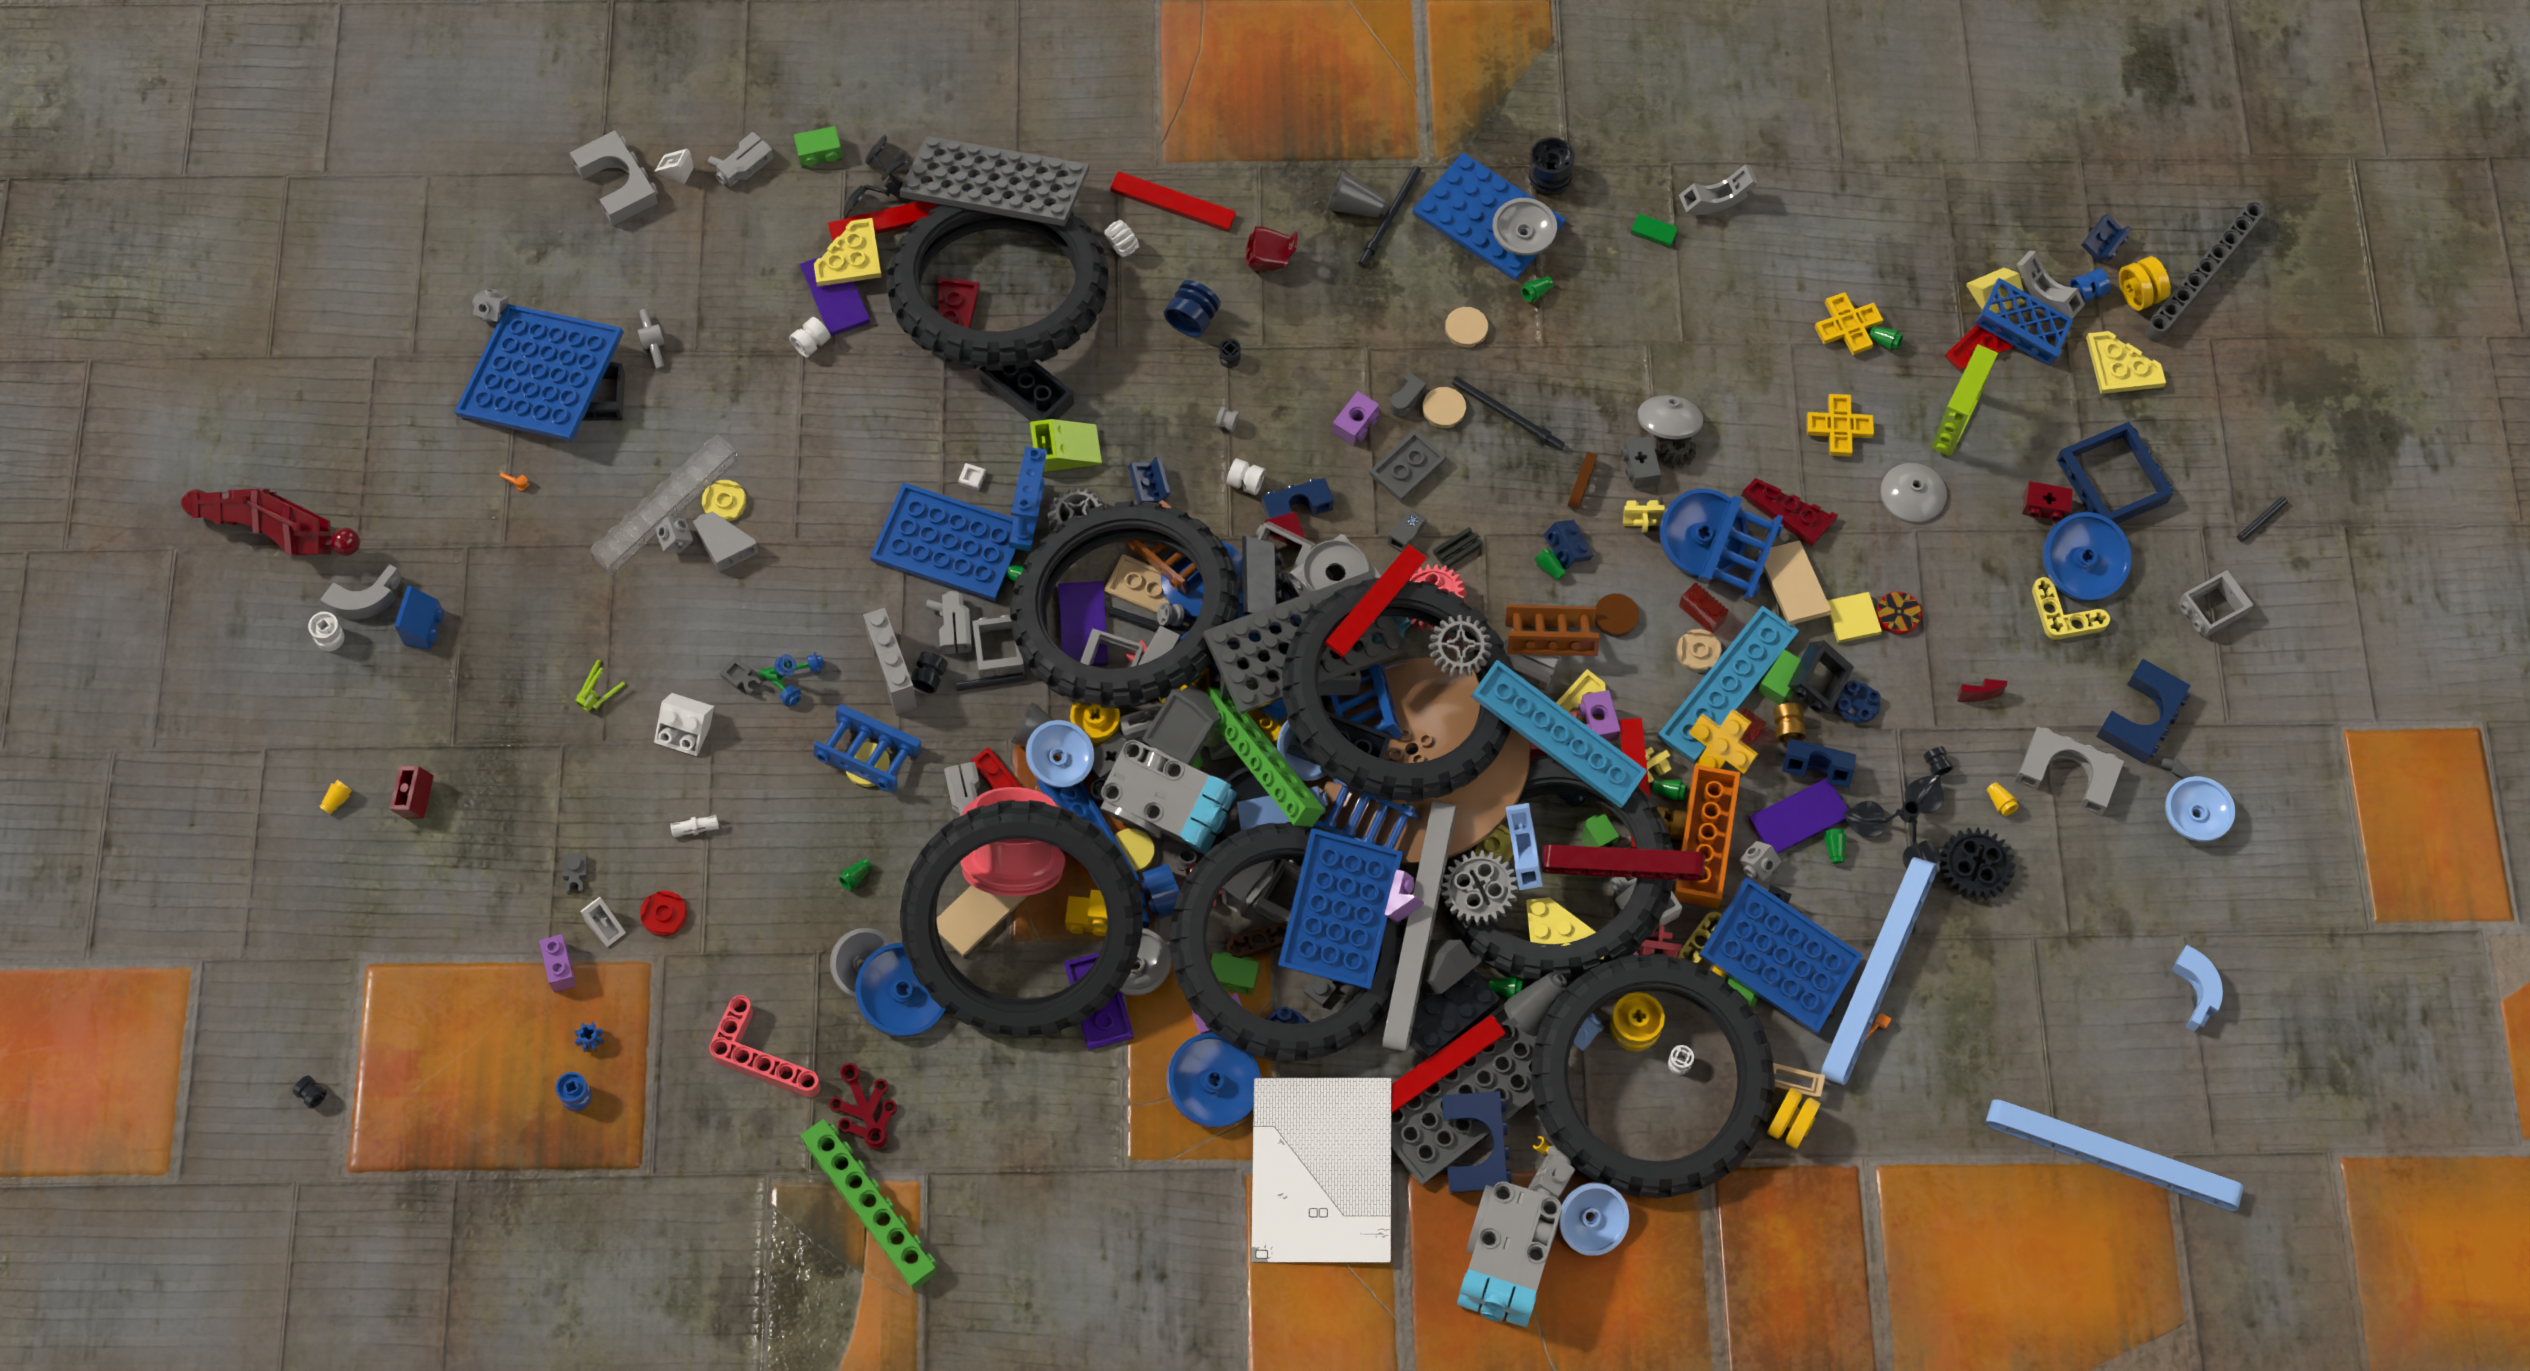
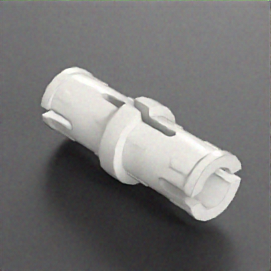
M717 815L697 819L692 817L691 820L670 823L673 838L687 834L699 835V832L719 829Z

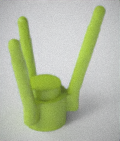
M600 660L596 661L582 690L575 699V703L588 712L591 708L597 710L603 702L626 684L621 682L597 701L598 694L592 689L603 672L602 667L598 670L601 663Z

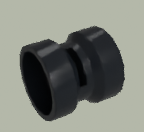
M1234 339L1222 341L1219 346V361L1221 365L1226 368L1238 366L1241 360L1240 344Z
M1943 746L1933 748L1923 755L1926 763L1931 766L1930 772L1932 775L1943 776L1954 768L1951 761L1947 760V752Z
M1099 778L1091 785V797L1099 808H1101L1104 802L1101 791L1107 780L1105 778Z
M310 1075L300 1079L292 1091L296 1097L303 1098L304 1104L309 1109L317 1107L327 1095V1091L322 1086H317L316 1081Z

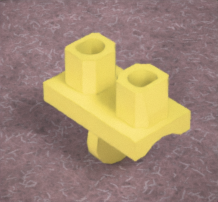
M1650 500L1647 502V506H1639L1636 501H1627L1626 506H1624L1623 526H1641L1642 532H1648V526H1660L1665 507L1660 505L1658 500Z
M1649 747L1645 750L1648 781L1650 783L1654 780L1648 770L1652 766L1659 776L1671 770L1667 760L1670 754L1665 750L1650 758L1649 755L1654 753L1653 748Z

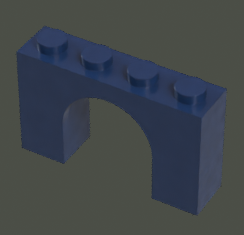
M2142 658L2127 685L2155 702L2159 710V720L2150 725H2140L2111 711L2096 737L2145 764L2149 757L2153 759L2160 747L2156 744L2159 739L2164 741L2170 729L2166 727L2169 722L2174 724L2180 712L2177 711L2179 705L2184 707L2189 699L2190 694L2187 691L2191 685Z
M1500 1091L1442 1095L1444 1121L1475 1120L1485 1125L1493 1137V1151L1483 1163L1475 1166L1450 1167L1447 1169L1449 1194L1484 1191L1486 1185L1494 1187L1498 1182L1502 1181L1512 1184L1511 1169H1506L1505 1160L1510 1159L1509 1145H1504L1503 1137L1508 1135L1507 1121H1502V1112L1506 1111L1505 1097H1500Z

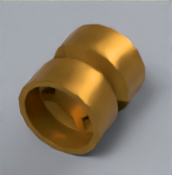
M1785 703L1773 709L1774 722L1777 724L1775 732L1778 742L1788 744L1789 738L1799 741L1806 738L1805 726L1802 722L1804 719L1803 707L1800 704Z
M1657 807L1665 821L1670 839L1682 841L1687 812L1675 809L1669 812L1668 808Z

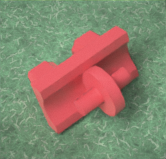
M1659 924L1658 931H1654L1651 937L1657 938V941L1645 940L1641 944L1640 955L1654 954V949L1656 948L1663 949V955L1677 958L1682 944L1663 942V939L1672 940L1673 933L1664 932V925Z

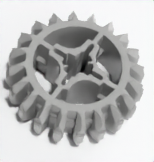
M1079 487L1076 489V492H1072L1069 488L1068 494L1061 492L1060 498L1055 497L1053 500L1054 504L1050 505V512L1048 513L1049 526L1053 528V531L1057 532L1062 528L1063 521L1060 518L1062 513H1065L1068 519L1075 515L1080 518L1079 515L1082 517L1089 514L1088 509L1101 505L1107 508V506L1103 504L1102 497L1097 498L1096 492L1089 494L1088 488L1084 492H1081Z
M1458 615L1457 622L1450 616L1448 618L1449 625L1446 621L1442 620L1440 622L1441 628L1437 626L1434 628V632L1437 635L1433 634L1430 636V640L1435 643L1429 644V649L1436 650L1430 654V657H1438L1434 665L1439 666L1443 664L1441 672L1444 673L1448 668L1450 669L1449 676L1451 677L1455 671H1458L1459 678L1463 677L1464 671H1466L1469 677L1472 676V669L1478 673L1481 670L1479 665L1485 666L1487 664L1484 658H1490L1491 655L1489 651H1486L1492 648V644L1486 642L1490 639V635H1482L1486 628L1481 627L1478 629L1477 627L1480 623L1478 620L1471 624L1470 616L1467 617L1466 621H1462V615ZM1456 630L1455 639L1442 643V638L1447 633ZM1465 631L1471 633L1478 643H1475V640L1467 639ZM1459 638L1461 645L1464 647L1461 655L1459 647L1456 646L1459 641ZM1443 650L1454 654L1456 662L1450 660ZM1479 650L1476 658L1464 663L1466 653Z

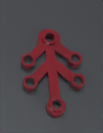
M846 1063L841 1067L840 1075L842 1080L850 1085L858 1107L844 1102L840 1097H833L829 1102L830 1109L834 1113L844 1112L864 1120L867 1128L852 1124L848 1118H842L838 1122V1129L842 1134L852 1133L864 1138L865 1144L871 1149H880L888 1141V1134L885 1128L890 1117L897 1112V1105L893 1100H886L882 1105L883 1112L876 1124L873 1115L882 1095L888 1092V1083L885 1079L876 1080L873 1093L867 1104L858 1082L860 1077L859 1068L854 1063ZM848 1072L855 1073L852 1078H847L846 1074ZM881 1083L886 1085L883 1090L877 1089V1086ZM834 1102L841 1103L839 1108L832 1107ZM889 1104L894 1106V1109L891 1111L885 1109ZM843 1123L850 1124L847 1129L841 1128ZM874 1135H880V1139L878 1141H873L872 1137Z

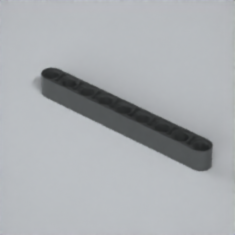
M2250 202L2245 206L2154 314L2145 331L2149 340L2158 342L2168 334L2256 229L2265 213L2261 203Z

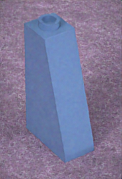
M1318 786L1308 788L1325 809V806L1328 805L1326 792H1323ZM1271 796L1237 802L1241 831L1266 823L1291 822Z

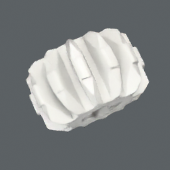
M1122 220L1113 222L1105 230L1106 239L1121 257L1124 258L1131 255L1139 247L1138 240L1131 231V228Z

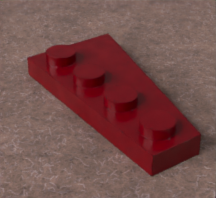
M937 277L939 314L957 325L971 328L980 283Z
M1754 478L1741 494L1743 498L1774 519L1778 515L1783 516L1781 521L1783 526L1811 546L1819 540L1838 518V514L1824 512L1820 510V506L1806 504L1800 501V497L1793 494L1792 496L1786 495L1781 492V489L1757 478Z

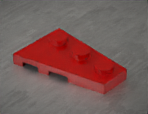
M1975 325L1944 357L1961 371L1966 369L1978 344L1998 354L2015 346Z

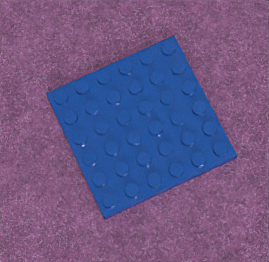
M507 304L454 412L457 417L572 442L624 331L621 327Z

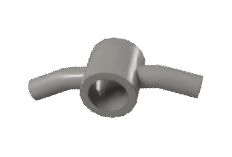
M641 309L639 314L644 327L638 329L643 350L650 349L655 367L659 369L664 367L658 346L665 345L659 324L652 326L647 309Z

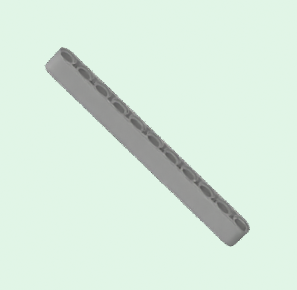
M1433 801L1413 892V896L1422 900L1424 904L1408 916L1383 1037V1047L1407 1051L1409 1047L1456 819V804Z

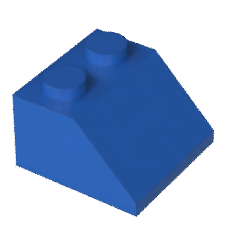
M407 586L395 623V628L403 644L430 650L432 642H435L437 639V626L443 620L444 610L439 600L412 586Z

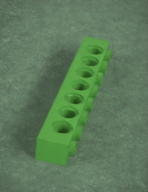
M1209 687L1206 694H1208L1221 716L1216 728L1291 823L1297 826L1313 827L1325 810L1250 715L1247 712L1239 715L1232 698H1221V688Z
M823 1118L800 1135L802 1143L912 1291L916 1290L937 1274L935 1269L936 1261L930 1253L924 1254L921 1250L923 1244L916 1234L910 1235L907 1231L909 1226L901 1215L899 1217L895 1215L892 1211L895 1207L887 1196L883 1199L878 1192L881 1190L874 1178L868 1179L865 1175L867 1169L860 1160L855 1161L853 1159L851 1147L846 1141L841 1143L837 1137L839 1132L832 1122L827 1124ZM828 1143L835 1145L831 1151L822 1150L823 1146ZM840 1162L848 1163V1167L844 1170L836 1168ZM853 1181H862V1185L859 1188L853 1189L850 1187ZM868 1199L876 1200L875 1205L872 1207H865L864 1202ZM883 1217L890 1219L889 1224L886 1226L878 1225V1221ZM896 1236L904 1238V1241L899 1245L891 1243L892 1239ZM910 1255L918 1256V1260L913 1264L906 1262V1258Z

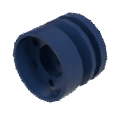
M1184 280L1176 291L1175 298L1171 299L1165 308L1164 317L1180 333L1194 338L1200 337L1210 324V320L1219 310L1221 302L1218 296L1207 286L1197 281Z

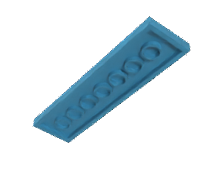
M1762 606L1658 733L1657 738L1692 763H1695L1707 747L1689 734L1700 715H1706L1721 726L1731 710H1738L1774 665L1782 651L1786 650L1795 639L1799 630L1791 625L1788 626L1786 621Z
M1498 660L1495 661L1470 696L1620 808L1624 806L1647 772L1646 769Z

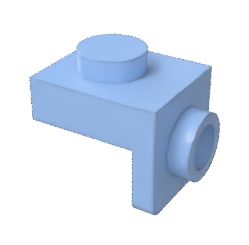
M1590 1014L1580 1027L1573 1043L1584 1051L1596 1035L1605 1028L1601 1024L1602 1020L1596 1014Z

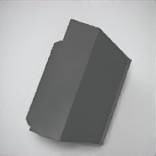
M1190 684L1183 690L1173 689L1143 736V742L1149 747L1156 748L1170 757L1192 766L1221 719V716L1208 694L1194 685Z
M1431 940L1420 991L1422 993L1442 994L1482 961L1480 955L1470 954L1462 940Z

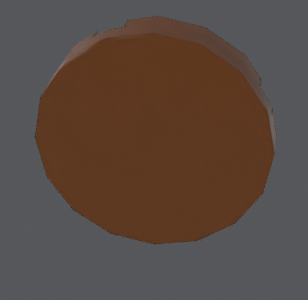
M1613 593L1604 596L1598 601L1595 623L1603 633L1621 637L1628 635L1636 627L1639 619V610L1631 598L1623 594Z

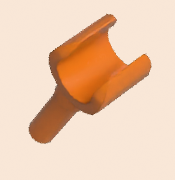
M503 472L499 475V477L514 484L519 491H523L530 485L527 482L528 479L523 474L517 479Z
M1879 1014L1871 1025L1865 1041L1876 1031L1878 1026L1885 1030L1891 1018L1885 1014Z

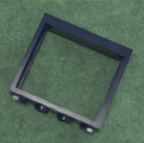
M2130 422L2061 449L2056 459L2086 510L2103 515L2116 524L2168 503L2174 493L2172 485L2169 481H2166L2160 466L2154 462L2149 448L2142 443L2137 429L2133 428ZM2123 437L2157 493L2109 513L2075 456Z

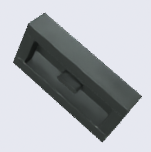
M1468 527L1433 549V554L1443 566L1449 568L1481 548L1482 542L1477 539L1476 534H1473L1472 529ZM1470 542L1474 543L1471 546L1464 549L1463 551L1456 554L1455 556H1453L1452 558L1448 559L1447 561L1445 560V558L1459 551L1462 547L1466 546Z

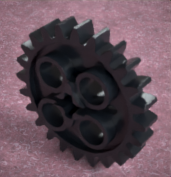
M1977 827L1975 833L1970 828H1967L1965 834L1959 830L1957 837L1952 835L1949 839L1950 842L1946 841L1945 849H1942L1940 853L1943 858L1940 859L1939 864L1944 865L1940 873H1947L1944 881L1951 880L1952 883L1949 888L1957 887V895L1964 891L1966 892V899L1973 894L1975 901L1978 900L1980 895L1983 896L1984 900H1987L1989 893L1995 898L1998 891L2003 893L2005 886H2009L2011 883L2010 879L2015 874L2011 870H2014L2016 866L2011 861H2013L2015 856L2007 854L2011 847H2003L2005 839L1996 840L1997 833L1991 837L1989 836V829L1982 834L1979 827ZM1982 846L1984 847V850L1979 861V868L1975 875V881L1973 882L1971 881V876L1976 865L1975 860L1977 859L1980 847ZM1964 847L1971 848L1974 853H1968ZM1987 855H1993L1996 860H1990ZM1963 867L1968 873H1962L1958 868ZM1981 875H1987L1990 881L1983 880Z

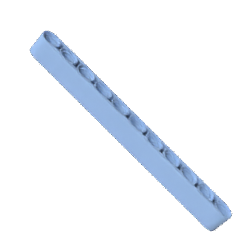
M1913 857L1823 1064L1821 1074L1825 1075L1826 1080L1846 1085L1935 878L1937 864Z
M1992 1100L1985 1122L1990 1128L2226 1210L2237 1211L2239 1209L2244 1186L2239 1182L2002 1100Z

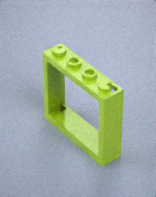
M1979 344L1977 345L1946 408L1931 449L1936 450L1937 453H1943L1949 457L1952 456L1982 394L1998 355L1997 352Z

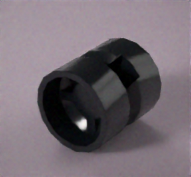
M921 652L916 663L917 668L913 670L910 677L913 687L925 693H935L941 682L939 676L944 675L948 662L935 653Z

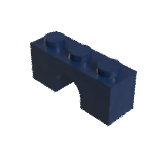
M1314 478L1301 485L1294 484L1284 490L1266 493L1262 496V508L1266 519L1291 513L1290 508L1295 504L1306 505L1311 515L1314 516L1333 510L1334 500L1326 479Z
M1789 738L1782 772L1804 777L1806 770L1817 769L1826 774V783L1849 788L1855 769L1856 754Z

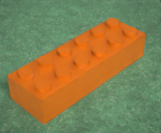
M1696 764L1694 766L1686 808L1687 818L1680 851H1695L1705 854L1704 879L1700 881L1675 880L1673 894L1681 903L1714 909L1719 908L1724 888L1740 772Z

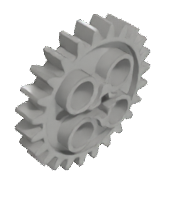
M1481 850L1478 857L1472 851L1471 858L1469 859L1463 854V862L1455 859L1456 868L1448 867L1451 875H1444V880L1448 883L1442 884L1443 890H1446L1442 893L1443 899H1448L1445 901L1446 907H1451V914L1458 913L1459 921L1466 917L1468 925L1472 920H1475L1477 926H1479L1481 920H1484L1485 924L1489 925L1490 918L1498 922V914L1506 917L1504 909L1512 910L1510 902L1517 901L1516 896L1513 894L1518 893V887L1513 886L1518 881L1517 878L1513 877L1515 875L1514 869H1509V862L1507 861L1502 864V856L1494 860L1493 852L1488 857H1485L1483 850ZM1483 870L1491 871L1490 875L1486 877L1480 876V873ZM1471 871H1474L1490 905L1485 904L1473 877L1470 875ZM1463 880L1470 881L1466 887L1459 886V883ZM1495 889L1502 891L1498 896L1490 895ZM1472 900L1480 901L1478 906H1469Z

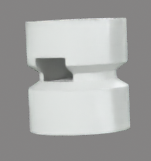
M811 317L802 325L803 329L796 330L789 336L794 348L806 358L817 350V345L822 346L831 338L827 328L815 317Z
M1236 458L1228 473L1226 484L1237 489L1243 487L1245 492L1256 496L1262 486L1266 469L1256 465L1250 467L1248 462Z
M319 612L310 619L308 629L321 650L329 652L340 648L344 642L345 635L338 620L332 613Z

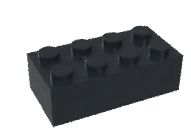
M1032 361L1031 366L1015 369L1014 366H1004L1003 371H987L985 366L979 369L981 383L1030 422L1048 419L1058 420L1074 405V392L1036 361Z
M1472 969L1442 994L1433 993L1417 1006L1409 1045L1424 1061L1495 1011L1499 1007L1500 997Z

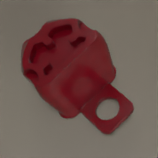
M1255 226L1253 233H1250L1246 245L1245 262L1247 266L1253 270L1275 271L1279 268L1284 269L1288 266L1289 258L1296 251L1298 232L1295 231L1290 237L1288 234H1283L1267 227Z

